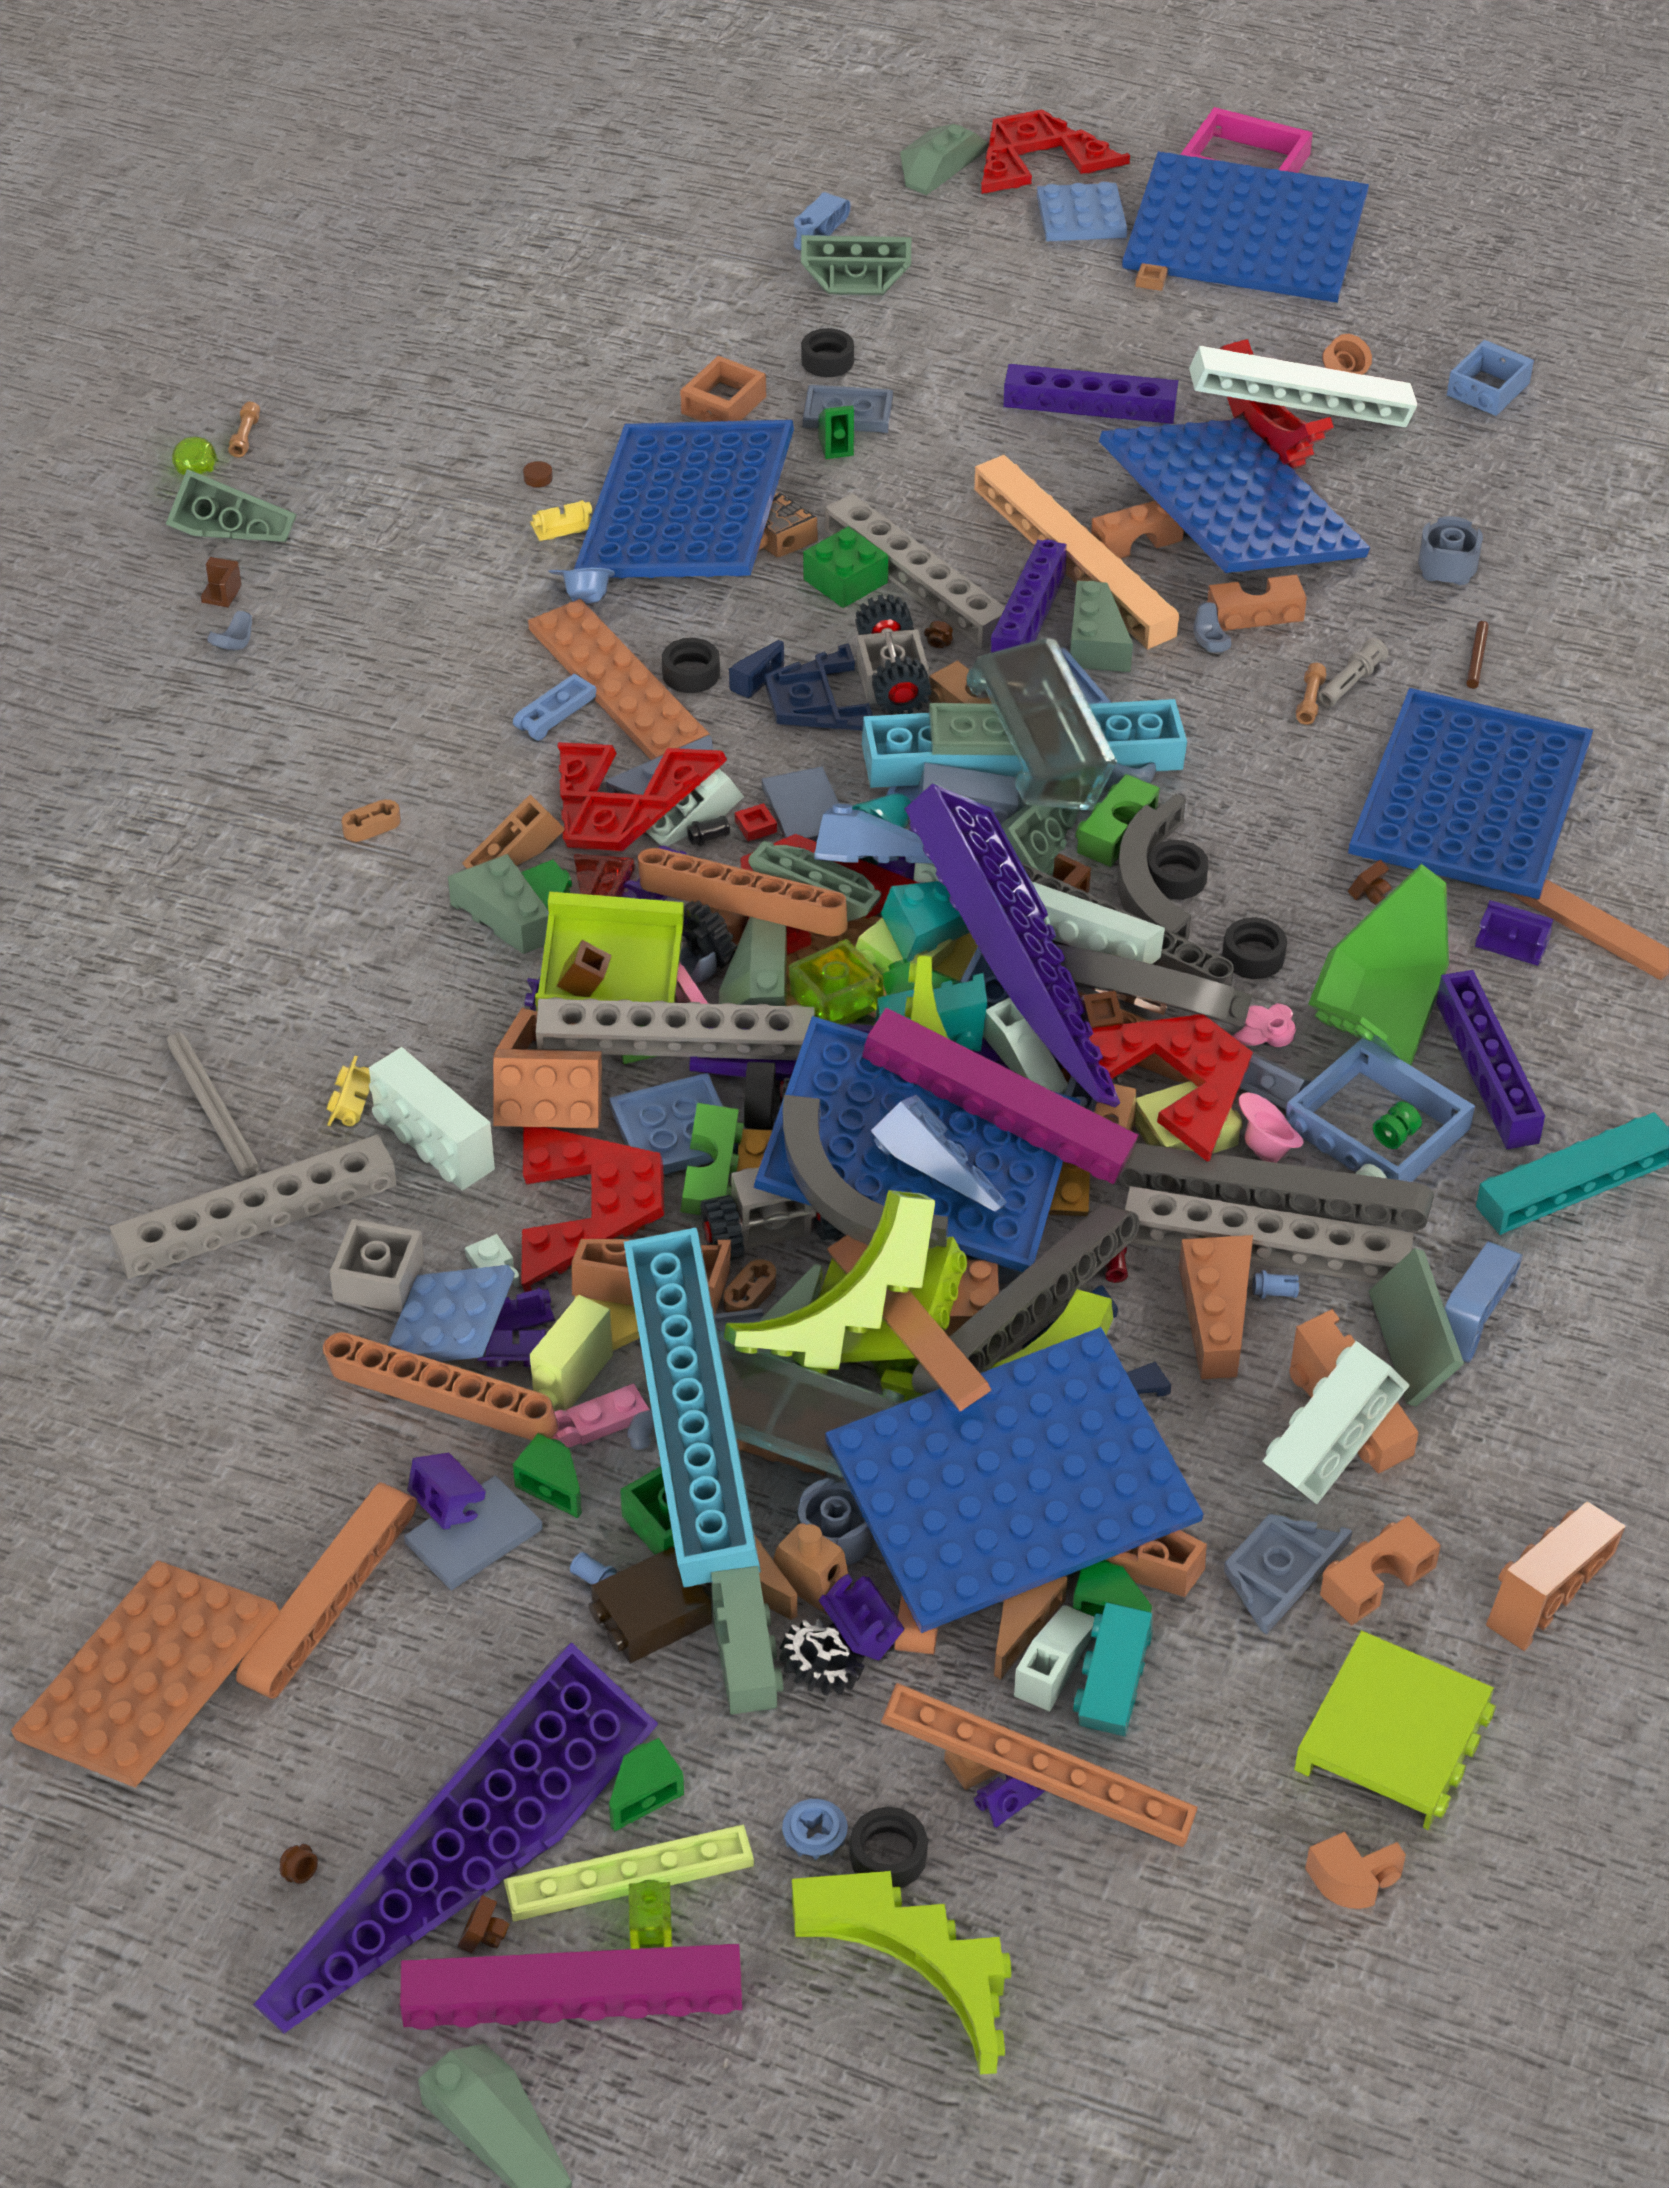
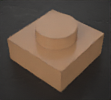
M948 1750L945 1751L944 1761L965 1790L1000 1773Z

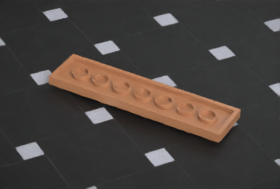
M581 599L528 620L529 630L571 675L576 674L596 687L597 692L594 700L650 760L664 755L667 748H680L710 735Z

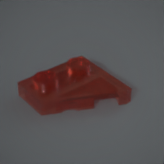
M574 854L573 856L580 894L621 897L625 890L624 883L630 880L635 870L633 858Z

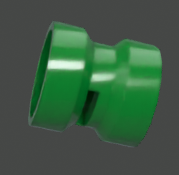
M1399 1101L1388 1110V1114L1382 1115L1373 1123L1372 1129L1375 1137L1383 1146L1389 1149H1398L1407 1140V1136H1412L1421 1128L1422 1119L1418 1111L1411 1104Z

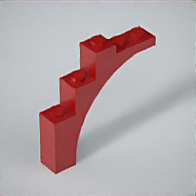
M1248 339L1219 348L1220 350L1254 355ZM1227 396L1233 417L1245 416L1250 428L1263 441H1266L1267 445H1270L1272 451L1278 453L1279 460L1284 465L1287 464L1292 469L1305 466V460L1314 455L1313 443L1324 440L1326 438L1325 433L1334 428L1331 417L1308 423L1293 415L1285 406Z

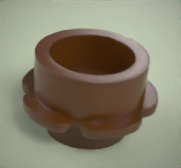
M933 621L930 623L929 628L924 630V636L927 637L928 644L934 648L940 649L944 646H949L951 641H953V629L945 622Z
M307 1844L294 1845L288 1848L280 1858V1875L288 1882L294 1881L298 1884L307 1882L316 1872L318 1866L317 1856L312 1853L311 1847Z

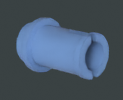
M1261 1270L1260 1273H1254L1252 1293L1253 1295H1259L1260 1299H1265L1266 1295L1297 1298L1299 1282L1296 1281L1299 1280L1298 1275L1267 1274L1266 1270Z
M584 1552L579 1553L570 1565V1572L590 1585L617 1573L613 1566L606 1567Z

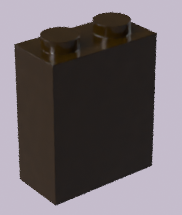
M673 1546L591 1585L592 1602L589 1603V1609L592 1617L597 1624L603 1623L605 1625L613 1649L617 1653L622 1651L630 1664L712 1624L711 1600L700 1585L683 1586L676 1551Z

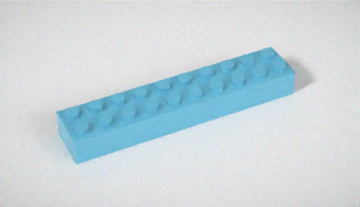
M1175 699L1056 706L1061 745L1060 756L932 755L929 713L864 716L862 749L870 788L919 785L925 763L1019 779L1103 775L1106 767L1113 762L1135 769L1142 768L1149 763H1155L1156 771L1183 770L1187 739Z
M697 1227L625 1241L624 1248L677 1563L683 1586L689 1587L711 1582V1572L758 1566V1570L761 1572Z

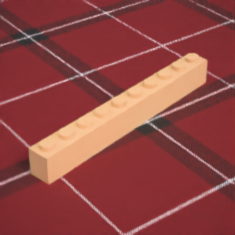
M1005 455L975 466L974 490L1031 543L1035 545L1037 540H1054L1057 543L1067 544L1066 575L1076 584L1077 580L1108 583L1127 631L1147 650L1177 637L1179 622L1177 610L1169 605L1156 590L1148 586L1138 574L1126 566L1119 557L1115 556L1103 542L1094 537L1067 510L1061 507L1051 495L1047 494L1033 479L1029 478L1017 464H1014Z

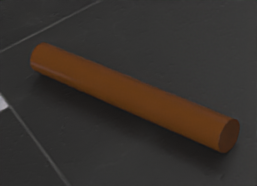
M1479 621L1476 627L1466 685L1472 689L1479 686L1489 624L1486 621Z

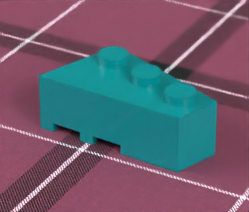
M940 881L891 886L881 911V915L903 959H907L908 962L912 961L915 955L925 950L928 952L935 950L938 944L948 939L954 941L970 933L959 911L950 903V894L946 886Z
M983 973L973 975L972 981L953 985L952 980L942 982V988L933 989L937 1012L948 1038L972 1051H981L987 1008ZM914 989L879 997L877 999L875 1024L885 1008L905 1017L907 996L913 997Z
M1107 1602L1103 1615L1096 1613L1091 1637L1097 1638L1094 1652H1086L1082 1674L1088 1675L1085 1689H1077L1073 1712L1079 1713V1726L1126 1737L1137 1697L1136 1691L1140 1675L1142 1676L1145 1666L1144 1657L1147 1645L1150 1646L1153 1636L1152 1613Z

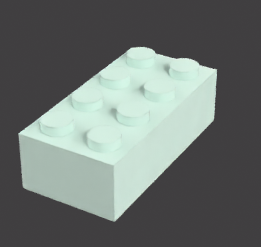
M400 1047L369 1067L371 1082L369 1089L373 1097L374 1107H372L374 1117L380 1124H386L391 1128L402 1143H408L414 1148L425 1163L430 1162L438 1169L444 1180L453 1182L463 1191L495 1170L491 1123L403 1047Z
M1357 1341L1352 1347H1347L1341 1352L1337 1358L1335 1369L1328 1377L1322 1378L1316 1384L1313 1390L1314 1396L1305 1407H1300L1295 1411L1289 1421V1428L1282 1437H1277L1270 1443L1266 1450L1267 1456L1262 1461L1315 1504L1319 1503L1410 1386L1390 1365Z

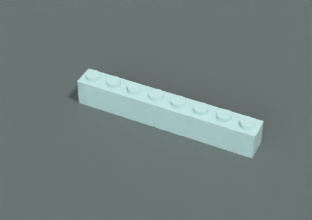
M1204 346L1198 347L1189 367L1194 390L1400 427H1407L1417 408L1411 384Z
M915 863L914 881L919 883L939 881L934 864ZM1032 882L1048 913L1044 922L1046 925L1049 924L1054 928L1056 937L1053 940L1072 947L1149 964L1160 959L1164 927Z

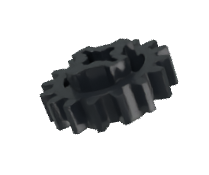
M692 900L684 906L682 936L686 938L689 950L696 957L698 955L706 957L710 953L715 952L717 968H724L732 961L735 953L734 950L737 948V945L732 942L734 936L728 931L725 919L718 912L713 914L709 905L703 906L699 900L696 902Z
M816 1619L814 1626H811L806 1620H802L799 1627L792 1625L779 1647L782 1650L779 1660L786 1662L784 1672L795 1673L796 1678L794 1682L796 1684L804 1681L808 1684V1691L812 1692L815 1687L821 1688V1692L828 1696L830 1689H833L838 1695H842L845 1688L852 1690L865 1667L862 1664L865 1656L851 1650L843 1636L836 1630L835 1624L832 1623L829 1627H823V1623Z

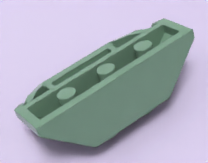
M956 124L930 129L900 151L905 186L927 196L987 151L989 143L976 133Z
M801 235V264L827 294L884 295L911 266L912 237Z
M763 841L749 856L748 863L754 872L842 893L846 897L847 922L866 916L881 899L882 894L875 890L874 886L864 875L833 861L814 860L815 853L803 848L774 845L772 842Z

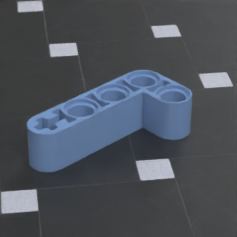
M1489 1241L1452 1291L1445 1306V1311L1462 1359L1467 1363L1472 1360L1485 1322L1514 1281L1523 1256L1520 1253Z

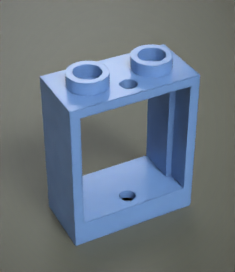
M1483 340L1450 372L1447 396L1497 416L1530 384L1534 360ZM1480 371H1483L1506 382L1497 389L1473 378Z

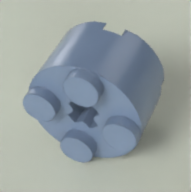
M1454 516L1440 517L1437 523L1430 525V522L1427 523L1423 528L1418 564L1424 579L1428 581L1454 582L1458 585L1469 583L1470 578L1478 570L1483 541L1481 530L1478 528L1477 532L1471 527L1472 522Z
M826 1478L811 1484L804 1490L797 1510V1525L804 1523L806 1525L818 1526L824 1537L842 1548L847 1566L861 1560L872 1549L874 1537L847 1483L835 1482V1478Z

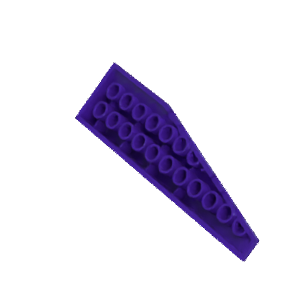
M932 783L904 809L911 820L909 822L911 829L920 837L924 845L922 847L923 852L937 869L936 876L938 880L946 886L950 894V903L959 911L986 962L1037 1036L1095 1101L1116 1108L1120 1101L1108 1070L1098 1063L1103 1058L1100 1048L1089 1040V1037L1094 1033L1090 1023L1087 1021L1083 1022L1080 1015L1085 1012L1072 975L1069 970L1060 964L1065 960L1062 950L1052 943V940L1056 937L1054 928L1049 924L1046 925L1044 919L1048 916L1047 910L992 808Z
M572 1642L569 1643L553 1657L397 1835L254 2002L253 2006L283 2034L559 1842L620 1770L624 1755L628 1754L635 1746L642 1744L658 1723Z

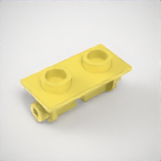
M581 500L564 505V514H560L559 507L539 510L537 514L532 515L533 521H530V525L539 541L550 540L572 533H580L588 530L592 519L589 515L592 513V507L590 502Z
M354 1056L349 1067L342 1066L335 1082V1085L340 1086L339 1092L333 1091L326 1110L331 1111L327 1123L328 1126H331L334 1118L342 1120V1123L349 1127L354 1126L360 1121L371 1082L369 1068L355 1066L358 1056Z

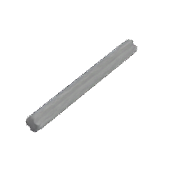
M177 1032L174 1035L170 1034L167 1038L168 1047L239 1173L245 1178H248L250 1175H256L259 1169L255 1157L187 1038L182 1032Z

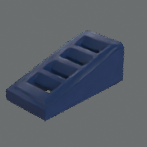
M777 640L732 665L729 668L730 690L748 699L765 685L764 674L784 667V642Z

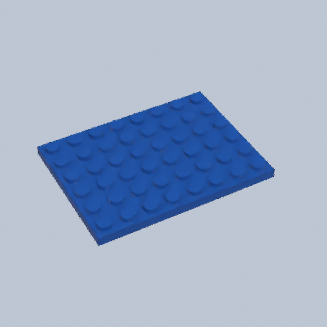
M1158 151L1123 257L1122 268L1139 271L1142 263L1168 268V276L1338 303L1366 202L1369 184Z
M1233 418L1226 421L1210 420L1209 422L1202 423L1187 422L1179 425L1164 424L1156 427L1117 428L1101 432L1099 442L1225 573L1365 558L1369 553L1370 546L1361 536L1354 532L1344 522V519L1337 515L1328 506V503L1321 499L1311 489V486L1295 473L1294 469L1287 464L1284 465L1279 460L1278 453L1272 451L1244 420Z
M793 420L624 424L574 569L591 567L610 569L615 572V575L609 578L740 577L751 575L794 432Z
M1409 688L1351 838L1348 854L1377 861L1382 860L1385 863L1414 870L1420 864H1423L1439 876L1540 899L1592 739L1593 729Z
M812 1016L785 1095L820 1099V1140L829 1162L839 1176L858 1193L881 1205H885L888 1190L922 1193L935 1200L933 1215L948 1216V1237H954L960 1250L966 1255L1020 1272H1024L1036 1259L1063 1160L1040 1147L1031 1145L1028 1141L1009 1131L1001 1130L995 1124L977 1115L968 1113L964 1108L946 1099L938 1098L932 1092L914 1083L905 1081L901 1076L872 1064L869 1060L862 1057L869 1033ZM1055 1092L1078 1105L1080 1104V1099ZM917 1095L947 1127L948 1130L943 1134L946 1139L953 1141L955 1144H960L967 1152L968 1161L966 1163L970 1168L972 1166L979 1168L1007 1203L1001 1209L994 1212L899 1160L892 1153L890 1155L885 1154L874 1142L876 1136L871 1130L900 1101ZM782 1101L753 1188L811 1206L797 1185L787 1160L784 1143Z
M1101 1327L980 1373L989 1384L991 1391L961 1412L940 1388L828 1431L825 1434V1440L921 1633L1202 1521L1204 1515Z

